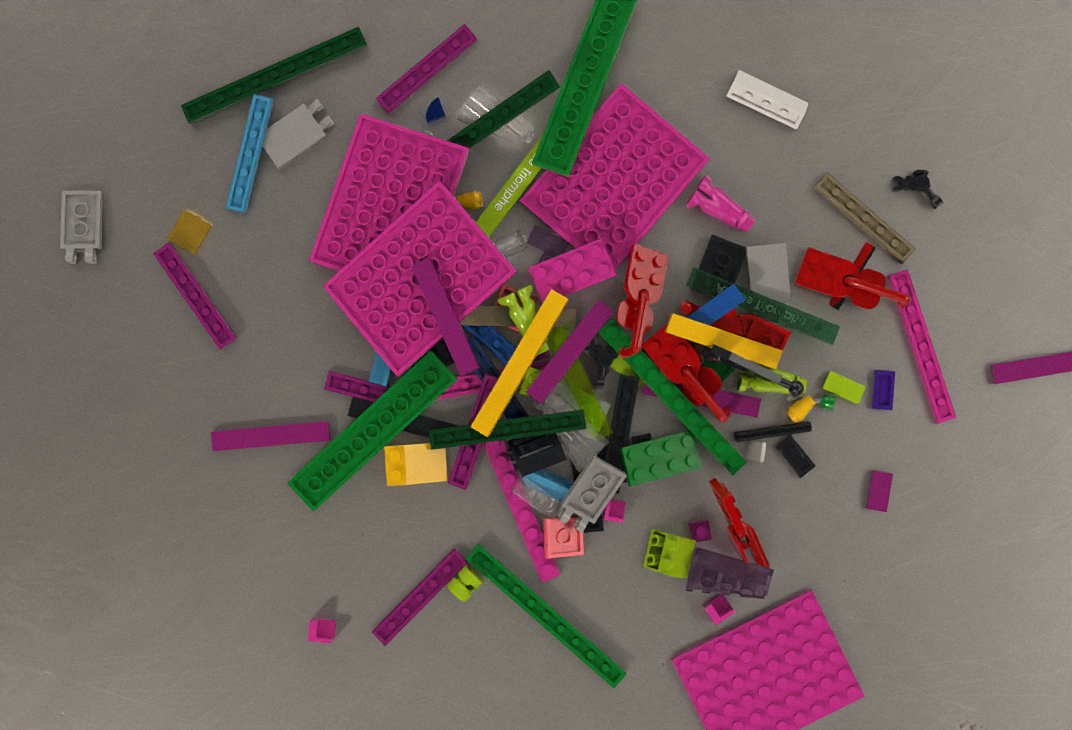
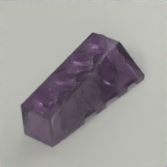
M697 547L691 563L686 591L693 592V589L709 594L711 591L722 592V595L728 596L734 593L739 594L740 597L766 599L774 569L750 562L745 564L743 560Z

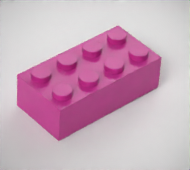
M604 238L528 268L542 304L551 289L562 296H566L618 274Z

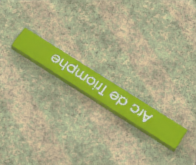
M542 136L476 221L488 237L493 234L542 168L532 165V161Z

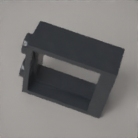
M556 433L516 438L507 441L510 448L507 449L510 461H512L515 471L519 470L522 477L567 460ZM549 445L551 446L549 448H546L544 450H541L539 452L533 453L520 459V456H523L525 454H528L530 452L536 451Z

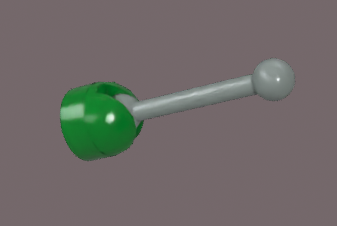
M788 394L786 396L788 401L800 400L804 398L800 396H793L791 394ZM824 395L821 399L813 398L816 403L821 404L823 409L833 411L835 395Z

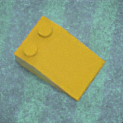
M430 443L389 445L384 447L387 486L448 481L446 448L431 450Z

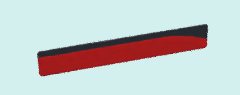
M868 242L864 244L853 263L858 272L864 269L876 247ZM846 297L832 298L829 305L839 310Z

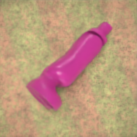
M705 175L699 182L697 190L687 201L686 206L693 208L699 205L706 214L738 230L741 228L748 232L755 222V219L749 216L750 212H746L743 207L731 199L721 188L713 187L710 177ZM700 192L709 195L710 198L704 197Z

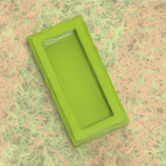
M829 371L821 389L858 405L866 386Z

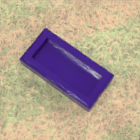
M874 370L871 409H893L895 371Z

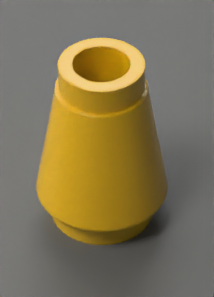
M474 190L455 197L464 209L478 210L479 207H483L481 191L477 192Z
M808 394L806 397L790 405L786 412L796 423L803 421L816 404V401Z

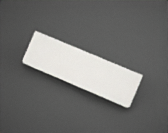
M740 70L737 72L727 93V97L794 129L798 128L808 107V102Z

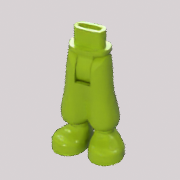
M531 284L515 291L522 302V306L519 305L514 292L497 299L500 305L509 307V315L522 336L525 335L538 312L536 302L530 298L533 291ZM548 339L545 340L537 355L549 350L546 342Z
M758 363V365L781 375L782 378L788 381L798 380L804 385L802 394H805L807 379ZM742 374L738 377L737 391L744 392L750 387L756 392L790 394L787 388L757 377L751 378Z

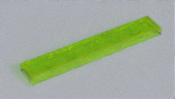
M565 326L550 332L547 337L555 354L569 337ZM578 357L564 375L579 408L584 409L588 428L594 441L613 434V431Z

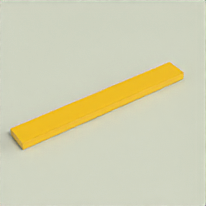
M552 289L550 290L476 416L471 428L486 437L490 436L567 305L568 298Z

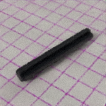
M806 421L737 431L734 433V438L736 442L805 433L812 431L811 422Z

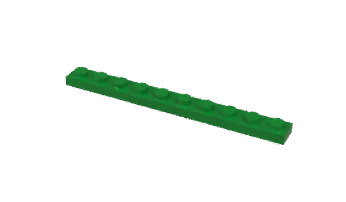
M613 319L597 332L618 355L622 347L628 348L631 345L632 339ZM641 349L632 356L622 358L732 476L747 463Z
M478 543L466 557L468 562L611 687L615 688L627 674L625 670Z

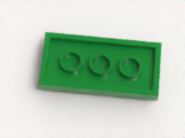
M690 430L619 448L627 475L628 487L702 468L696 439Z

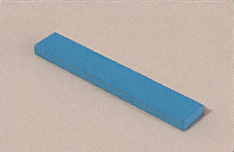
M253 94L227 200V209L242 213L247 212L274 99Z

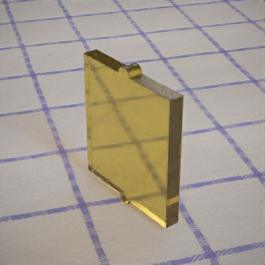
M184 209L167 239L179 245L180 249L184 248L196 255L212 225L202 220L199 215L195 216Z

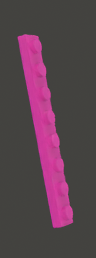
M504 441L483 443L542 583L559 576L560 573L554 559L545 558L544 535L519 476L513 467L512 461H510Z

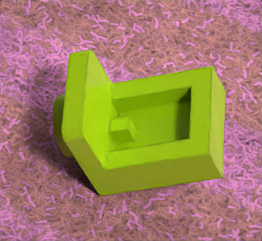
M530 367L517 388L519 390L518 394L530 396L526 391L542 371Z

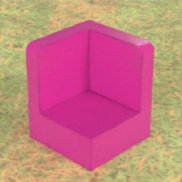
M611 499L604 509L603 519L623 523L626 502Z
M722 593L703 605L715 625L735 613V610Z
M312 618L309 624L308 641L332 643L335 637L336 621Z

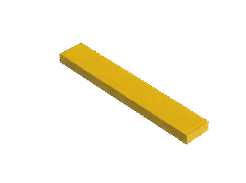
M671 313L665 330L667 333L706 346L715 344L747 360L777 369L783 352L780 349Z

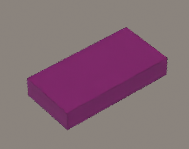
M872 470L866 509L887 512L893 473Z

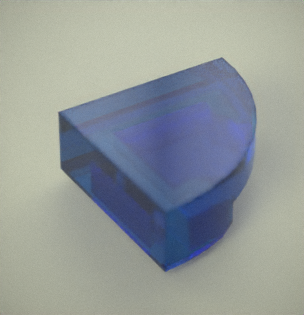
M439 97L434 99L427 109V123L446 117Z

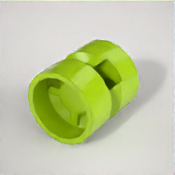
M467 565L458 572L459 577H454L447 585L452 594L463 603L472 596V590H477L484 583L481 577Z

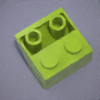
M651 529L643 567L671 577L687 579L696 540Z

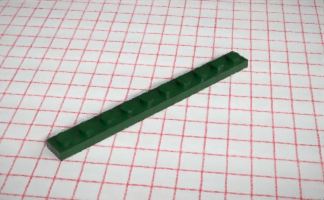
M356 27L181 105V108L188 123L193 124L253 97V94H261L365 48L367 43L360 28Z

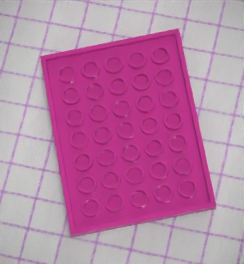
M621 83L593 115L570 177L568 178L546 170L520 200V203L574 249L604 238L614 266L617 268L630 253L631 245L639 243L710 158Z
M360 113L309 261L340 271L438 181H441L454 196L470 149Z
M438 181L323 286L397 377L402 375L443 338L411 267L412 265L431 258L459 322L463 321L518 272L441 181Z
M811 589L671 658L706 730H799L865 697Z

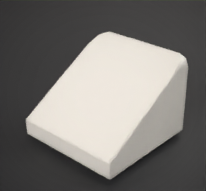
M748 441L746 459L763 462L766 449L765 442Z

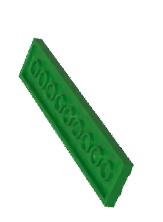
M595 0L532 165L568 178L570 177L638 0Z
M431 350L289 480L287 484L314 512L457 381L458 378Z

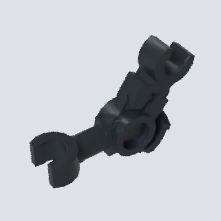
M927 170L914 171L913 175H918L916 177L905 176V179L900 176H895L892 178V181L900 183V187L892 189L894 192H899L905 188V191L924 193L934 209L944 203L930 189V180L927 177L929 172Z
M593 338L591 345L586 346L584 350L590 351L588 354L596 361L599 367L595 388L604 389L606 370L612 364L613 359L618 356L615 350L609 346L605 347L609 351L606 352L599 343L595 345Z

